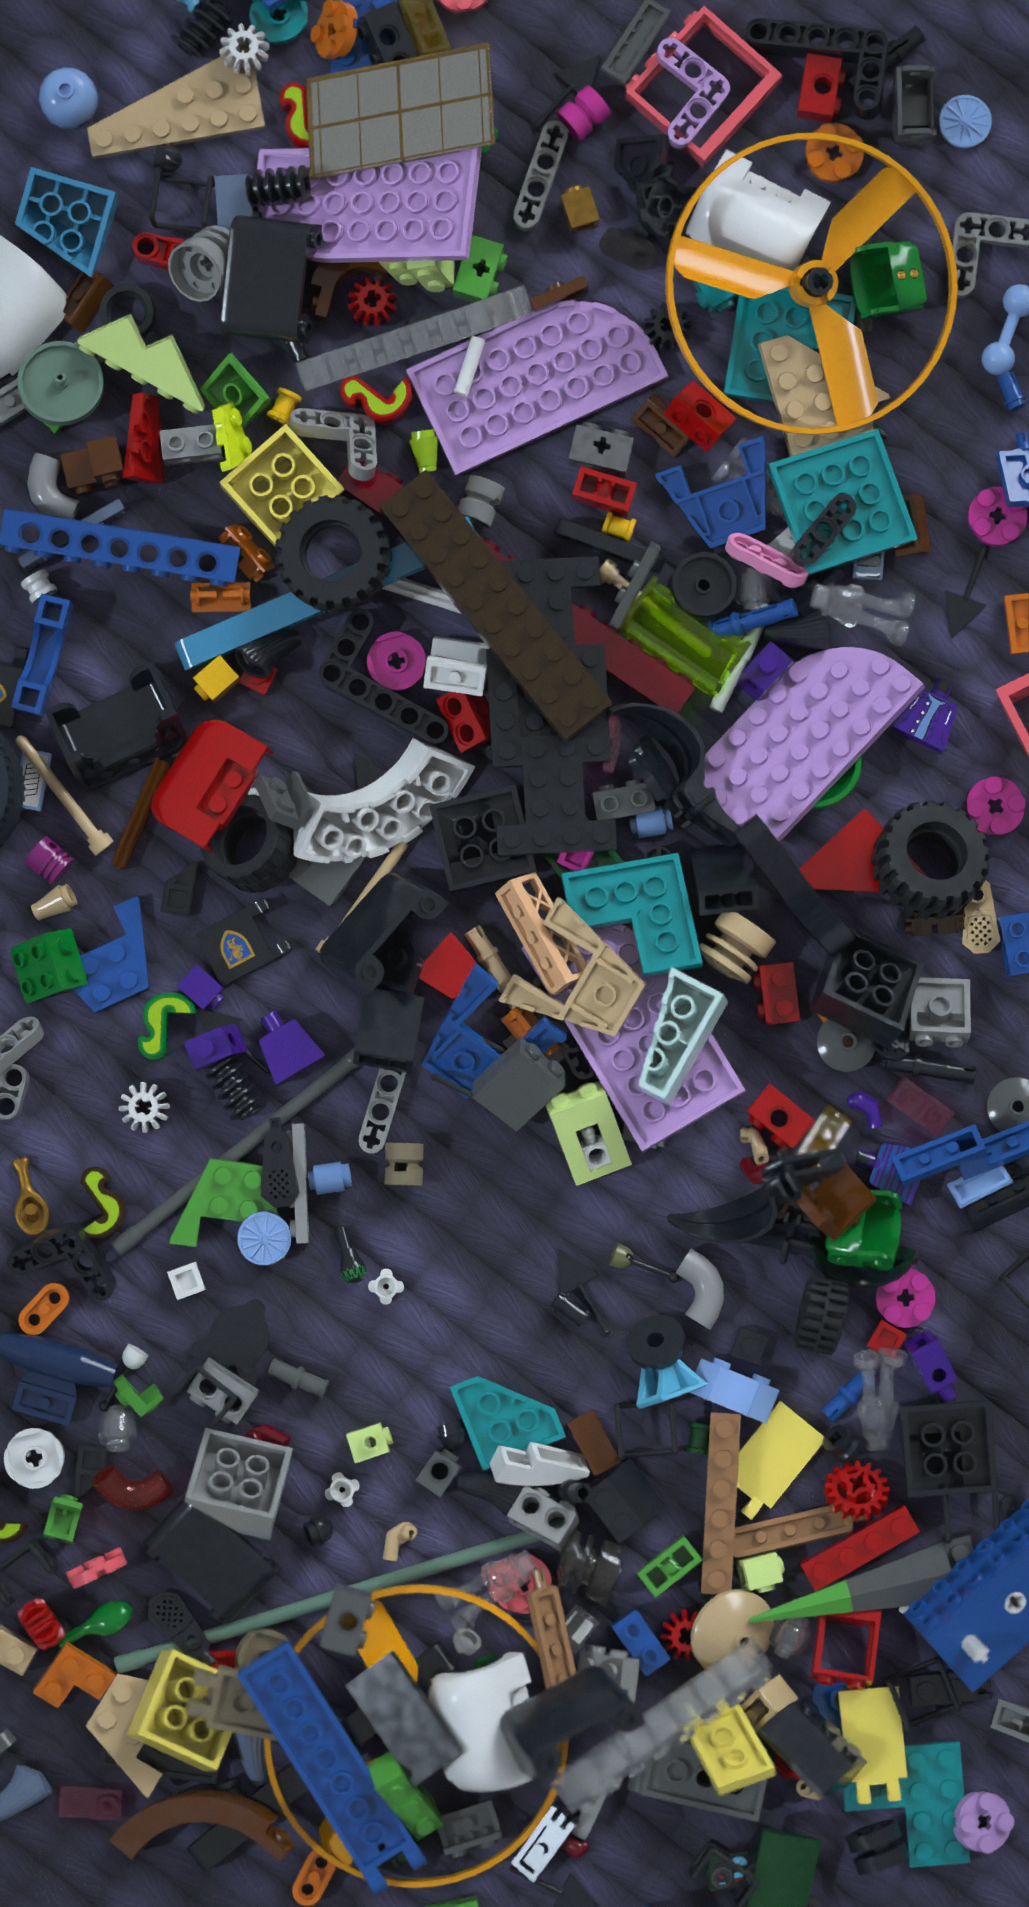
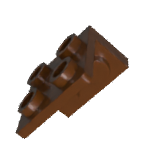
M843 1162V1170L827 1177L813 1191L809 1187L802 1190V1197L795 1201L816 1227L834 1241L877 1200L845 1162Z

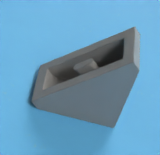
M999 1699L990 1728L1029 1743V1708Z

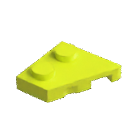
M233 402L223 404L212 410L217 446H224L226 461L220 463L222 472L237 467L252 454L251 442L245 436L241 425V414L235 408Z

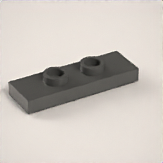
M644 0L601 67L600 72L625 87L672 12L654 0Z
M651 541L641 562L635 559L628 573L632 580L628 587L621 586L614 600L619 605L609 625L617 629L621 628L660 552V545Z

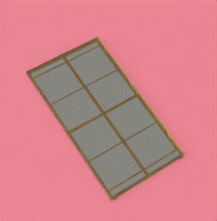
M483 43L307 78L310 177L317 179L495 145L490 44Z

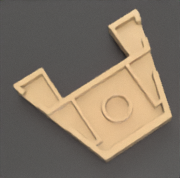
M117 1674L86 1727L138 1787L141 1793L149 1798L162 1773L136 1758L144 1743L126 1735L149 1680Z

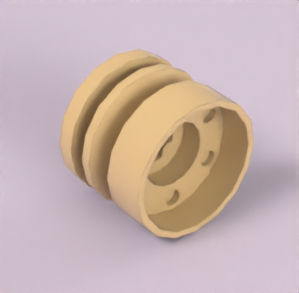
M721 913L714 922V925L722 933V936L719 938L707 933L705 938L714 947L712 949L700 943V954L704 956L708 964L731 979H737L748 984L752 977L742 969L743 966L756 972L758 967L750 959V956L754 954L758 957L766 958L776 941L738 913Z

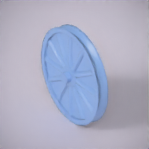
M960 95L952 98L944 105L939 116V129L942 136L947 142L959 148H971L979 145L985 140L991 129L992 118L988 107L983 101L974 96Z
M258 1212L246 1218L241 1224L237 1241L241 1253L247 1260L257 1265H271L280 1261L287 1254L291 1245V1233L287 1223L279 1215L272 1212Z

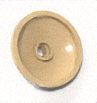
M743 1589L725 1591L706 1603L698 1613L691 1632L692 1651L700 1665L709 1672L720 1676L737 1675L753 1667L764 1656L770 1646L774 1632V1620L752 1623L748 1619L770 1610L768 1604L757 1594Z

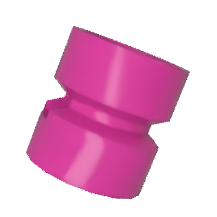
M586 85L577 93V96L574 98L575 103L567 102L556 111L559 121L567 127L570 135L578 141H582L593 131L592 123L598 125L611 115L608 105L589 85Z

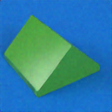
M232 353L227 355L199 389L215 409L223 404L233 402L235 408L241 414L243 429L272 406L270 397Z

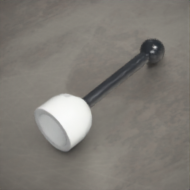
M128 1344L122 1355L125 1367L119 1376L123 1374L126 1377L130 1369L140 1368L148 1358V1354L138 1347ZM115 1384L106 1399L99 1403V1409L102 1412H107L111 1407L110 1402L118 1390Z

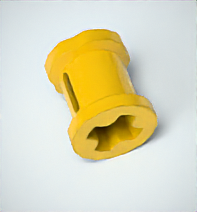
M278 387V397L272 410H268L266 415L282 424L289 425L291 412L295 409L296 404L301 402L302 397L290 390Z
M609 510L601 533L620 538L624 542L629 543L637 519L627 520L613 515V511Z

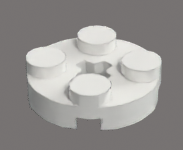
M29 1428L17 1433L9 1442L4 1453V1465L8 1475L18 1484L32 1489L41 1488L52 1483L61 1474L65 1463V1453L60 1440L52 1432L41 1428ZM30 1450H36L37 1454H42L43 1456L37 1467H34L32 1462L28 1463L26 1457L31 1455Z

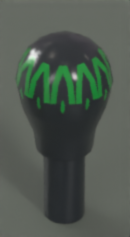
M346 1226L335 1229V1233L341 1249L339 1253L340 1274L346 1282L358 1283L366 1275V1265L356 1249L352 1247Z

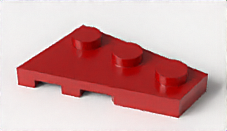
M143 392L133 394L123 478L151 485L164 484L158 396Z

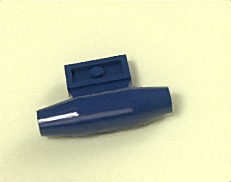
M3 1332L0 1337V1357L28 1370V1373L19 1381L12 1410L69 1426L78 1399L76 1384L111 1388L118 1365L85 1349L33 1335Z

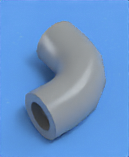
M35 453L29 468L27 481L31 501L41 514L76 519L80 500L62 494L57 487V477L62 463L52 457Z
M691 1248L676 1271V1274L690 1282L695 1290L694 1300L685 1315L711 1330L719 1317L724 1303V1283L717 1268L706 1257Z

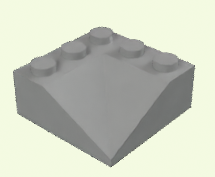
M205 1428L185 1496V1502L241 1534L270 1540L288 1475L293 1448Z

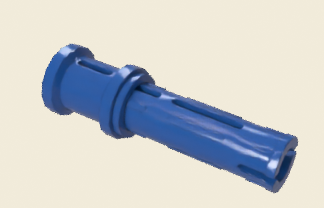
M790 598L783 602L743 614L732 612L730 617L717 621L710 619L707 621L708 631L713 644L716 646L720 644V641L735 636L742 638L746 635L747 631L797 617L798 610L794 599Z

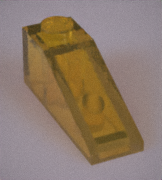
M400 0L406 29L419 58L451 53L450 43L433 1Z
M827 1104L793 1156L836 1148L852 1120Z

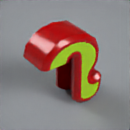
M292 82L284 86L280 92L281 110L285 113L290 111L286 117V134L291 144L296 148H311L306 88L299 83Z
M356 375L345 378L340 386L341 399L349 409L354 410L356 404L361 403L365 415L373 420L374 423L382 426L396 423L407 413L412 403V388L406 377L393 391L388 400Z

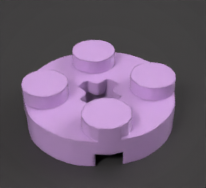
M983 1791L969 1793L959 1801L954 1810L953 1817L956 1818V1828L953 1827L954 1834L961 1845L972 1851L992 1853L1004 1844L1010 1830L1014 1826V1818L1010 1814L1007 1804L1001 1797L993 1793ZM979 1816L987 1817L985 1828H978L980 1824Z

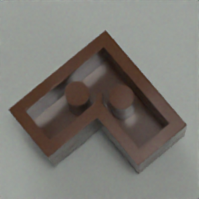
M115 435L86 442L87 448L60 454L67 486L71 494L76 493L77 496L88 495L94 492L93 488L105 486V489H113L122 486V482L128 480L123 478L124 460L121 447Z

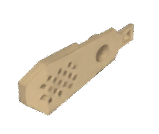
M986 880L979 889L983 891V898L979 901L973 898L964 908L965 929H963L962 944L974 954L990 953L1001 942L990 883Z

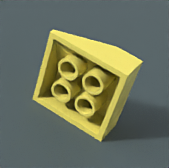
M286 424L219 482L225 493L274 547L276 539L281 537L282 532L280 528L283 522L288 523L291 518L289 514L294 509L300 510L304 507L302 503L308 500L312 502L317 501L319 496L328 495L329 498H335L336 495L340 496L345 490Z
M174 1649L161 1651L126 1735L202 1771H216L232 1732L206 1727L207 1718L187 1715L188 1710H186L189 1697L205 1702L207 1699L209 1687L194 1685L195 1668L208 1670L217 1674L218 1670Z

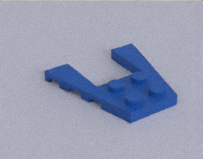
M476 963L469 972L421 1062V1065L431 1073L437 1074L471 1092L473 1081L503 1054L490 1047L482 1036L463 1023L498 987V980ZM543 1016L523 1039L528 1043L538 1046L543 1054L547 1052L550 1046L557 1042H564L567 1033Z

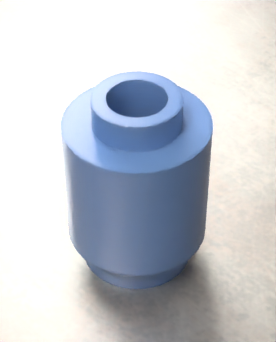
M657 805L654 812L630 816L631 833H637L638 839L666 834V831L673 830L671 812L666 807Z
M340 1161L313 1165V1172H308L310 1190L316 1189L317 1195L345 1191V1188L352 1187L349 1163L341 1164Z

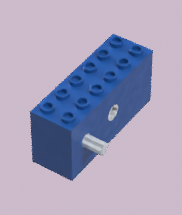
M1029 1499L1010 1518L1004 1520L989 1537L980 1541L969 1555L958 1561L949 1573L942 1579L937 1580L928 1592L920 1599L915 1600L909 1609L903 1613L972 1692L976 1691L1029 1643Z

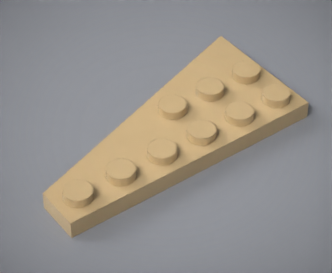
M245 45L239 47L240 53H242V50H244V53L250 51L249 46L245 48ZM219 57L88 127L93 159L155 149L157 145L165 146L166 143L172 146L265 129L255 68L253 66L250 67V75H246L244 68H241L240 72L236 74L233 70L234 65L226 67L224 65L226 57Z

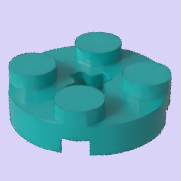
M253 0L250 10L251 25L255 26V33L264 32V40L270 45L287 44L296 40L308 25V9L305 0H290L279 7L280 11H287L282 21L272 19L274 11L269 13L259 0Z

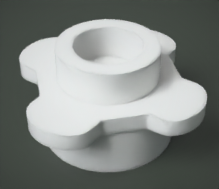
M383 1269L376 1280L369 1282L368 1288L370 1292H375L380 1297L382 1304H390L392 1297L404 1290V1284L392 1276L390 1269ZM388 1284L389 1288L384 1289L383 1285Z
M341 1472L333 1474V1482L330 1488L326 1489L325 1496L328 1500L334 1499L340 1502L343 1507H349L353 1503L352 1496L354 1492L360 1487L359 1482L356 1479L350 1480L345 1478ZM340 1487H344L345 1492H340Z

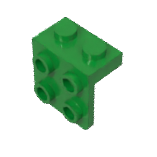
M72 928L45 933L11 947L12 962L26 1003L36 1002L59 992L88 985Z

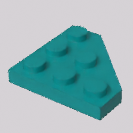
M475 1376L450 1386L483 1471L491 1468L489 1463L499 1445L526 1451L530 1442L548 1445L566 1437L555 1408L480 1376Z

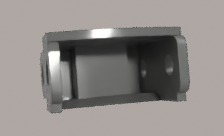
M905 65L896 67L892 86L893 141L901 149L915 150L924 148L926 144L934 141L936 137L933 118V75L935 66Z

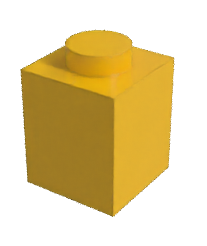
M220 655L193 677L197 683L194 687L195 691L204 701L210 698L213 703H216L240 680L239 676Z

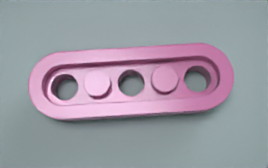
M733 533L727 540L725 550L732 559L742 561L754 567L759 573L769 575L781 581L787 587L795 588L804 585L809 572L806 568L797 566L791 557L742 533Z

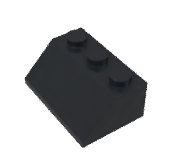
M806 1698L791 1702L757 1732L819 1798L847 1788L867 1763L861 1756V1751L854 1744L849 1743L840 1734L839 1728L832 1722L827 1721L819 1713V1708Z

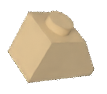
M781 1675L758 1688L741 1705V1708L756 1735H758L757 1732L791 1702L797 1701L799 1698Z

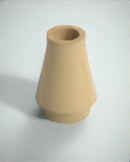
M68 884L63 886L57 885L38 902L31 905V909L37 920L40 921L47 917L72 911V907L77 905V899Z

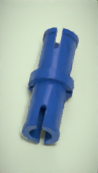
M861 1368L845 1386L841 1385L837 1389L839 1392L820 1411L826 1415L827 1419L835 1423L851 1405L855 1406L858 1403L857 1399L876 1381L873 1377H870V1374L865 1369Z

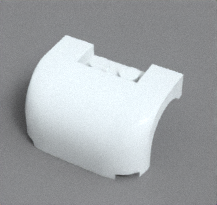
M726 149L715 169L736 154ZM741 158L718 175L702 193L687 226L686 234L690 235L693 240L793 271L798 267L831 202L804 189L801 196H798L766 180L762 176L750 172L749 170L753 162Z
M1 235L0 378L8 373L13 376L20 369L26 356L35 348L41 346L65 316L63 310L66 298L68 297L63 289L40 265Z
M508 1652L500 1660L473 1671L440 1673L431 1680L432 1685L429 1690L428 1700L463 1750L461 1754L443 1766L447 1779L451 1780L463 1791L471 1792L505 1790L532 1780L533 1778L519 1770L500 1728V1719L503 1713L529 1699L525 1684L531 1682L523 1653Z

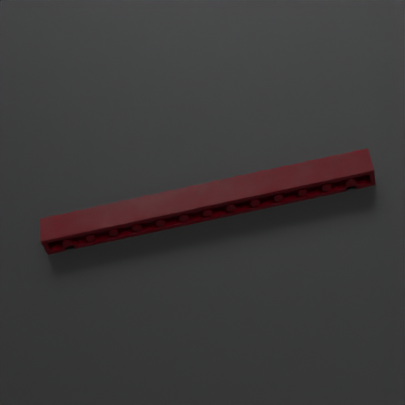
M378 463L374 477L368 481H360L349 474L347 465L337 480L345 489L343 492L388 522L381 514L379 506L403 488L401 485L403 481L390 471L387 474L377 469ZM487 538L483 540L499 561L518 560L510 554L506 558L497 552L499 547ZM572 603L575 645L604 644L606 672L612 678L651 704L667 708L679 714L695 690V687L691 685L693 680L680 671L677 675L667 669L669 664L659 656L654 655L651 658L643 652L644 646L632 638L627 641L619 636L620 630L609 625V622L606 621L604 625L594 618L596 613L588 607L581 605L579 608Z

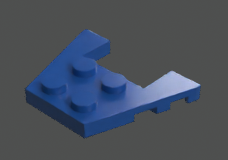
M764 435L738 444L747 474L691 493L682 464L655 474L660 484H663L670 497L679 505L709 548L727 543L729 536L733 533L751 535L767 529L766 439Z
M139 896L114 906L126 935L80 956L88 985L73 990L95 1013L150 988Z

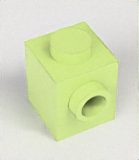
M381 1422L346 1434L355 1463L390 1452L389 1445L394 1444L389 1427L383 1428Z
M776 1552L734 1560L740 1586L743 1590L751 1591L757 1589L758 1593L774 1590V1584L783 1582L784 1564Z

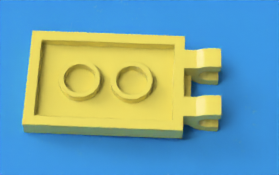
M781 1401L771 1410L767 1423L762 1422L739 1450L737 1488L751 1498L741 1509V1512L751 1520L763 1503L770 1509L823 1444L824 1436Z
M894 1685L899 1696V1687L898 1685ZM889 1687L865 1688L862 1691L851 1689L839 1690L838 1700L842 1736L849 1743L854 1744L861 1751V1756L867 1761L866 1765L852 1781L856 1782L857 1802L859 1804L871 1803L869 1785L886 1784L889 1802L901 1801L898 1778L907 1777L901 1717Z
M723 1690L711 1693L715 1703L712 1705L714 1712L702 1716L695 1699L683 1703L684 1709L687 1712V1715H685L686 1722L683 1723L684 1731L719 1796L775 1776V1767L740 1704L730 1706Z

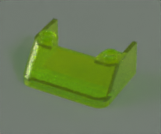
M653 575L626 613L620 629L621 633L626 638H632L639 642L650 655H657L669 664L668 667L676 673L680 671L693 680V685L708 695L717 697L747 654L752 643L748 640L744 643L740 638L732 634L729 637H719L673 605L672 592L665 586L657 584L658 578Z

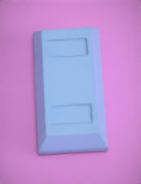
M1002 1165L967 1180H963L960 1177L948 1183L947 1187L959 1208L962 1209L1012 1184L1013 1180L1005 1166Z

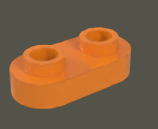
M50 1283L44 1286L21 1311L19 1315L21 1329L30 1335L44 1332L68 1306L70 1301L68 1289L59 1283ZM53 1292H57L60 1295V1301L56 1304L50 1300V1295ZM33 1314H37L40 1317V1322L36 1326L30 1323V1316Z
M314 1849L306 1858L292 1888L294 1899L304 1906L314 1905L320 1900L336 1868L328 1860L326 1866H318L316 1859L322 1856ZM311 1884L314 1890L312 1893L306 1894L303 1892L302 1886Z

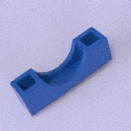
M41 593L34 619V630L29 655L22 675L18 679L11 705L15 712L44 719L74 607L70 600Z

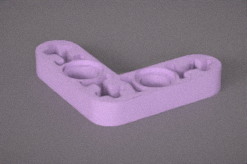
M666 38L660 42L657 48L656 57L658 62L696 92L667 130L666 136H668L669 144L675 148L682 149L693 141L725 101L730 91V84L721 73L679 40ZM671 47L675 48L676 51L674 55L680 60L682 59L683 55L687 57L682 62L680 68L676 67L679 60H677L674 56H670L669 58H666L664 56V48L668 50L671 49ZM689 64H696L701 69V75L697 78H690L685 73V67ZM710 84L713 86L720 84L722 86L720 91L723 94L717 92L709 102L706 97L712 88ZM695 104H700L706 109V116L696 119L691 115L690 108ZM687 120L691 124L685 133L687 139L683 137L679 138V140L674 137L676 134L674 129L681 130Z

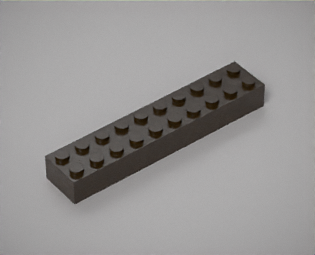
M427 470L379 506L384 518L564 743H567L612 707V701Z

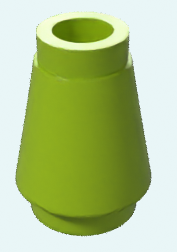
M434 429L411 432L412 440H409L419 467V473L425 470L428 472L437 471L438 436H435Z

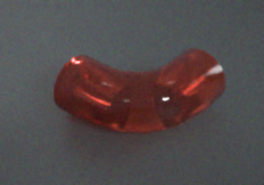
M110 1464L97 1472L91 1481V1484L99 1494L113 1506L129 1511L149 1509L175 1494L170 1481L159 1469L144 1479L133 1481L123 1476L114 1464Z

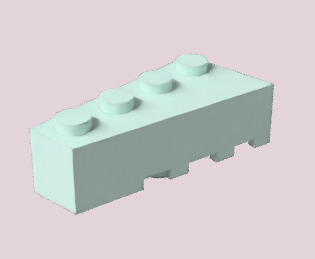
M672 967L668 977L667 989L662 998V1007L658 1021H656L652 1043L648 1049L638 1085L644 1093L668 1106L673 1102L728 1004L724 994Z

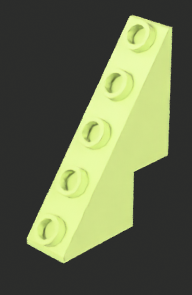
M129 314L86 333L77 340L81 351L90 356L100 355L106 359L105 363L115 370L120 371L122 368L132 373L131 378L143 385L150 383L158 388L157 392L160 395L171 400L175 397L183 401V407L195 414L204 410L206 405L173 334L146 346L132 315Z

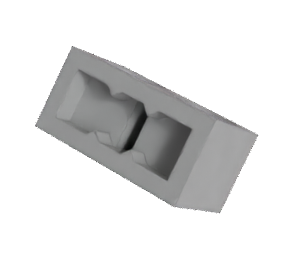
M214 424L160 431L162 457L165 466L224 460L223 447L217 446Z
M208 1357L202 1368L240 1397L242 1401L239 1407L230 1408L222 1418V1421L228 1424L231 1421L238 1424L257 1396L258 1389ZM198 1372L187 1390L191 1394L190 1399L201 1407L208 1405L216 1411L215 1415L217 1416L226 1405L225 1399L228 1396L219 1388L211 1392L205 1391L201 1387L200 1382L206 1378Z
M524 1486L507 1514L509 1522L561 1552L579 1523L577 1513H575L576 1509L565 1501L561 1500L559 1503L549 1498L550 1494L538 1486H535L534 1489ZM530 1503H536L540 1506L539 1510L534 1514L524 1512L525 1507ZM560 1517L565 1519V1524L561 1528L554 1529L550 1527V1523L554 1518Z

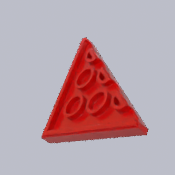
M864 808L807 860L799 870L814 890L881 893L878 889L880 880L875 881L873 878L872 870L875 866L871 864V855L875 850L873 848L884 828ZM908 855L912 866L920 874L928 877Z

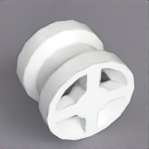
M46 569L31 574L20 583L24 590H28L30 594L29 599L33 605L39 603L41 593L52 596L58 591L56 586L49 582V574Z

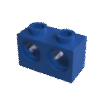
M1029 912L998 918L997 923L1001 938L1000 946L1006 977L1029 974Z
M635 1607L610 1624L631 1656L640 1659L639 1667L646 1677L671 1660Z

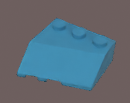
M31 167L15 225L92 278L104 253L120 196L108 189Z

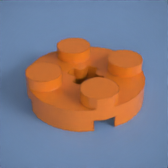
M340 0L325 1L317 25L312 27L310 39L316 43L317 52L321 57L336 61L338 56L344 58L351 50L357 35V29L353 28V18L358 20L356 9L352 4Z
M823 124L813 132L838 135L862 142V139L855 131L842 124ZM808 140L804 155L810 168L809 170L815 178L825 183L836 184L848 178L850 179L858 172L863 161L864 152L834 142ZM828 148H839L842 157H836L834 161L830 160V154L826 152Z

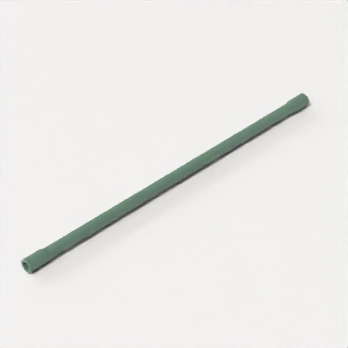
M558 1518L552 1520L550 1527L554 1529L561 1528L565 1524V1519ZM521 1531L348 1586L368 1592L399 1586L541 1540L525 1531ZM334 1590L207 1629L203 1633L210 1644L252 1630L255 1631L330 1607ZM191 1637L188 1640L189 1646H195L198 1643L197 1637ZM169 1641L147 1649H138L116 1656L114 1661L118 1674H122L156 1662L161 1651L174 1649L180 1653L184 1652L174 1642Z

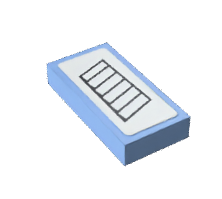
M37 751L48 767L51 768L53 754ZM22 752L20 766H23L22 773L25 777L24 786L26 787V791H24L25 802H23L22 807L27 810L41 812L47 783Z

